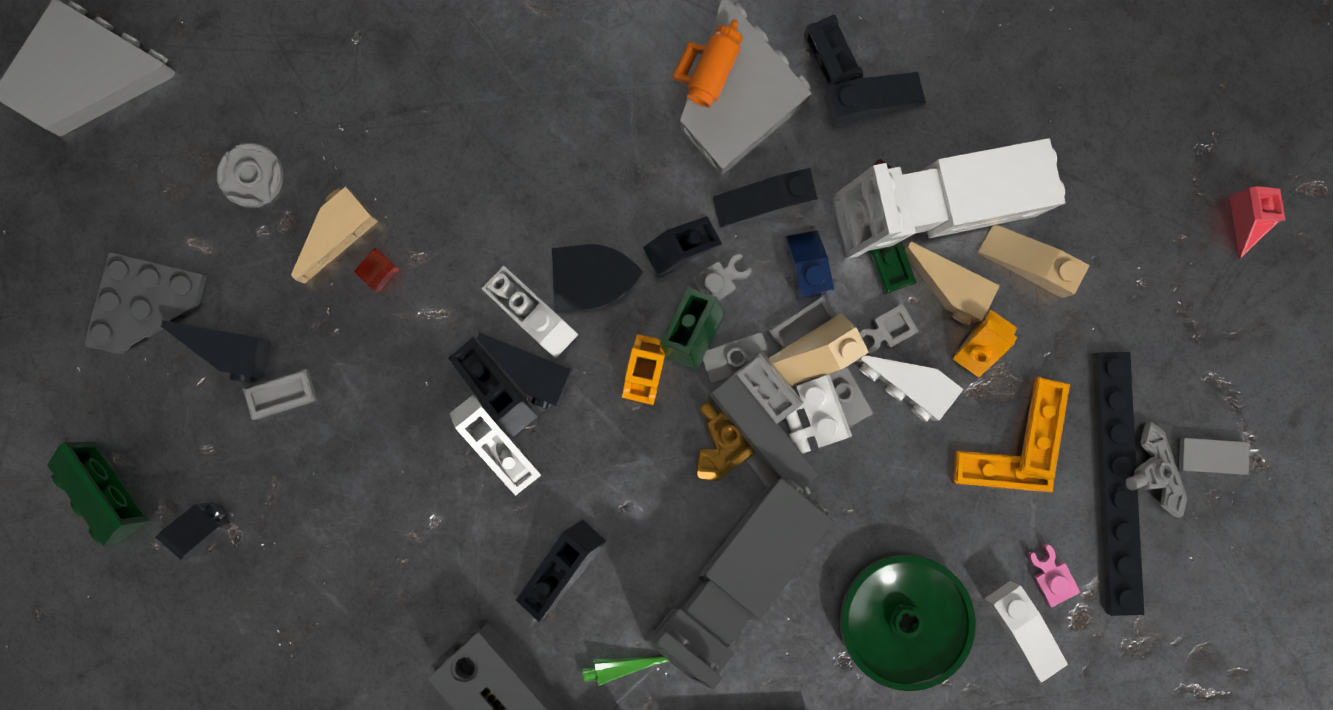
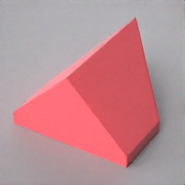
M1254 186L1229 196L1239 259L1278 222L1285 221L1280 189Z

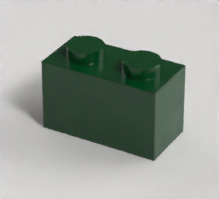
M689 287L687 288L660 342V346L668 360L698 370L724 316L717 297Z

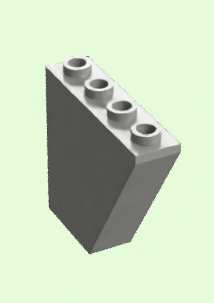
M52 0L0 80L1 103L60 137L173 78L176 73L166 65L168 61L166 57L153 49H150L148 53L139 49L142 43L124 32L121 37L114 34L112 31L115 27L98 16L94 20L89 19L85 16L88 11L71 0L67 4L59 0Z
M721 0L709 38L715 33L719 25L728 26L732 20H737V31L743 36L740 44L741 50L717 102H713L710 108H706L687 98L680 119V129L721 176L809 101L812 94L809 91L811 87L807 80L801 74L795 75L788 67L789 61L780 50L774 51L767 43L768 37L764 31L758 26L753 27L746 19L747 14L742 6L737 2L732 3L730 0Z

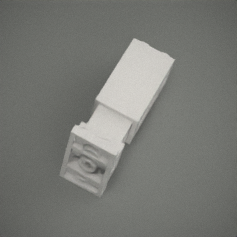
M1050 138L938 159L919 172L903 175L901 167L888 169L887 163L873 165L831 197L845 258L858 257L869 250L893 246L915 233L927 231L928 237L933 238L1036 217L1065 204V187L1059 178L1056 166L1057 154L1052 148Z

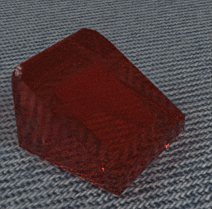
M374 248L354 270V273L372 290L379 293L400 268Z

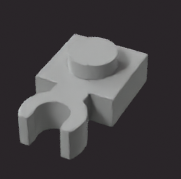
M736 254L730 259L728 267L723 269L718 261L691 281L698 291L713 295L718 300H721L736 290V286L732 282L734 279H745L751 274L752 270L748 268L744 272H738L735 269V263L740 261L743 256Z
M902 303L872 320L877 329H864L859 333L862 338L869 336L872 339L873 344L868 348L869 353H867L871 354L879 349L882 341L885 342L889 349L919 331Z

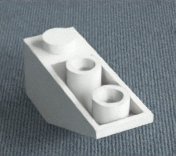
M504 265L482 288L489 297L555 358L577 337L578 334Z
M866 355L856 360L862 365L859 370L873 381H876L877 378L887 385L885 389L887 393L900 402L903 398L914 406L911 411L925 422L929 419L939 421L964 390L935 368Z

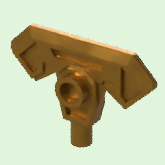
M708 401L699 410L708 420L705 426L716 449L699 450L696 476L700 479L719 481L755 453V451L723 412L718 413L711 402Z

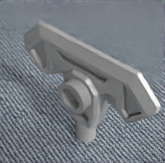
M1153 422L1146 423L1140 444L1152 457L1134 471V476L1126 479V486L1130 490L1162 488L1161 507L1173 516L1182 517L1185 511L1187 496L1166 433Z

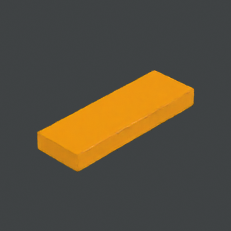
M1041 377L1035 378L1018 473L1047 480L1055 478L1070 384Z
M955 451L953 483L1053 492L1054 479L1047 480L1018 473L1021 456Z

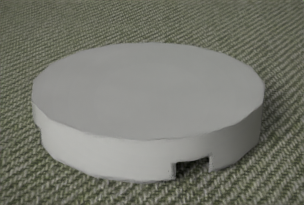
M241 143L230 152L227 151L222 156L217 167V182L226 197L231 202L246 208L260 207L270 203L279 194L283 184V167L279 158L267 147L256 143Z

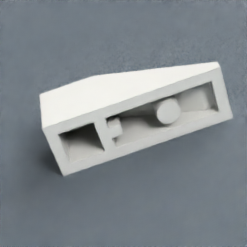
M475 394L449 413L455 429L515 496L541 476L540 472L514 439L494 421Z
M1009 581L984 598V601L1040 683L1068 665L1041 614L1021 585Z

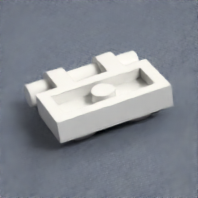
M829 374L796 386L800 398L804 402L796 410L805 409L811 426L802 427L796 410L785 419L791 432L788 436L802 454L811 451L807 440L809 437L815 436L820 448L852 436Z

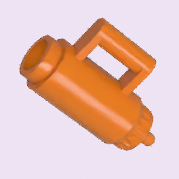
M732 20L728 26L719 25L715 33L710 36L706 46L688 42L672 76V79L688 85L687 89L689 92L687 98L700 106L710 108L713 102H717L738 57L743 36L737 31V20ZM697 53L702 54L692 77L687 76Z

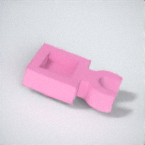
M1044 544L1042 547L1046 556L1042 561H1039L1035 553L1031 551L1027 553V558L1033 566L1038 567L1041 571L1032 577L1046 604L1052 608L1081 592L1066 563L1059 562L1055 565L1056 554L1054 549L1050 545Z

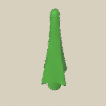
M662 655L625 659H593L594 666L582 669L583 680L587 682L597 679L598 686L638 670L669 662V660Z

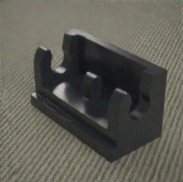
M831 15L816 23L807 25L804 37L828 87L863 78V71L861 67H858L839 27L836 15Z

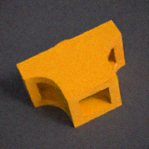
M990 309L983 321L974 325L967 339L956 351L952 359L977 377H980L1014 345L1017 336L1014 335L1017 327Z
M640 334L636 335L626 372L622 398L654 405L666 356L660 346L661 339Z

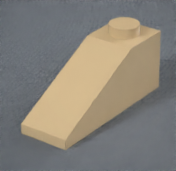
M346 186L342 190L336 189L330 193L325 199L326 203L320 207L291 273L295 280L305 284L378 222L354 192Z
M998 225L990 227L977 252L1061 298L1076 293L1090 266L1058 248Z
M912 241L904 247L910 263L944 308L954 313L952 317L955 320L966 325H970L971 322L975 324L983 321L1000 285Z
M840 313L768 359L788 384L793 386L842 370L869 353L856 326Z

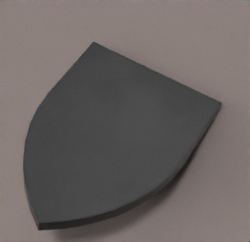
M586 244L552 248L554 312L591 310L607 306L624 296L638 281L643 271L628 256L607 246Z

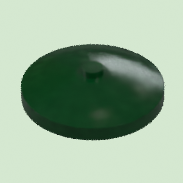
M894 555L872 563L861 571L850 584L841 607L840 629L848 654L865 675L880 685L891 689L919 691L941 684L954 675L963 665L974 642L976 618L969 593L962 582L949 569L925 557Z

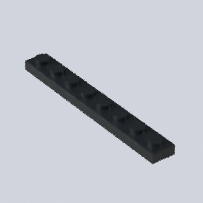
M1130 352L1094 353L1107 614L1110 616L1144 615L1138 489L1130 490L1126 486V479L1134 476V471L1137 469Z

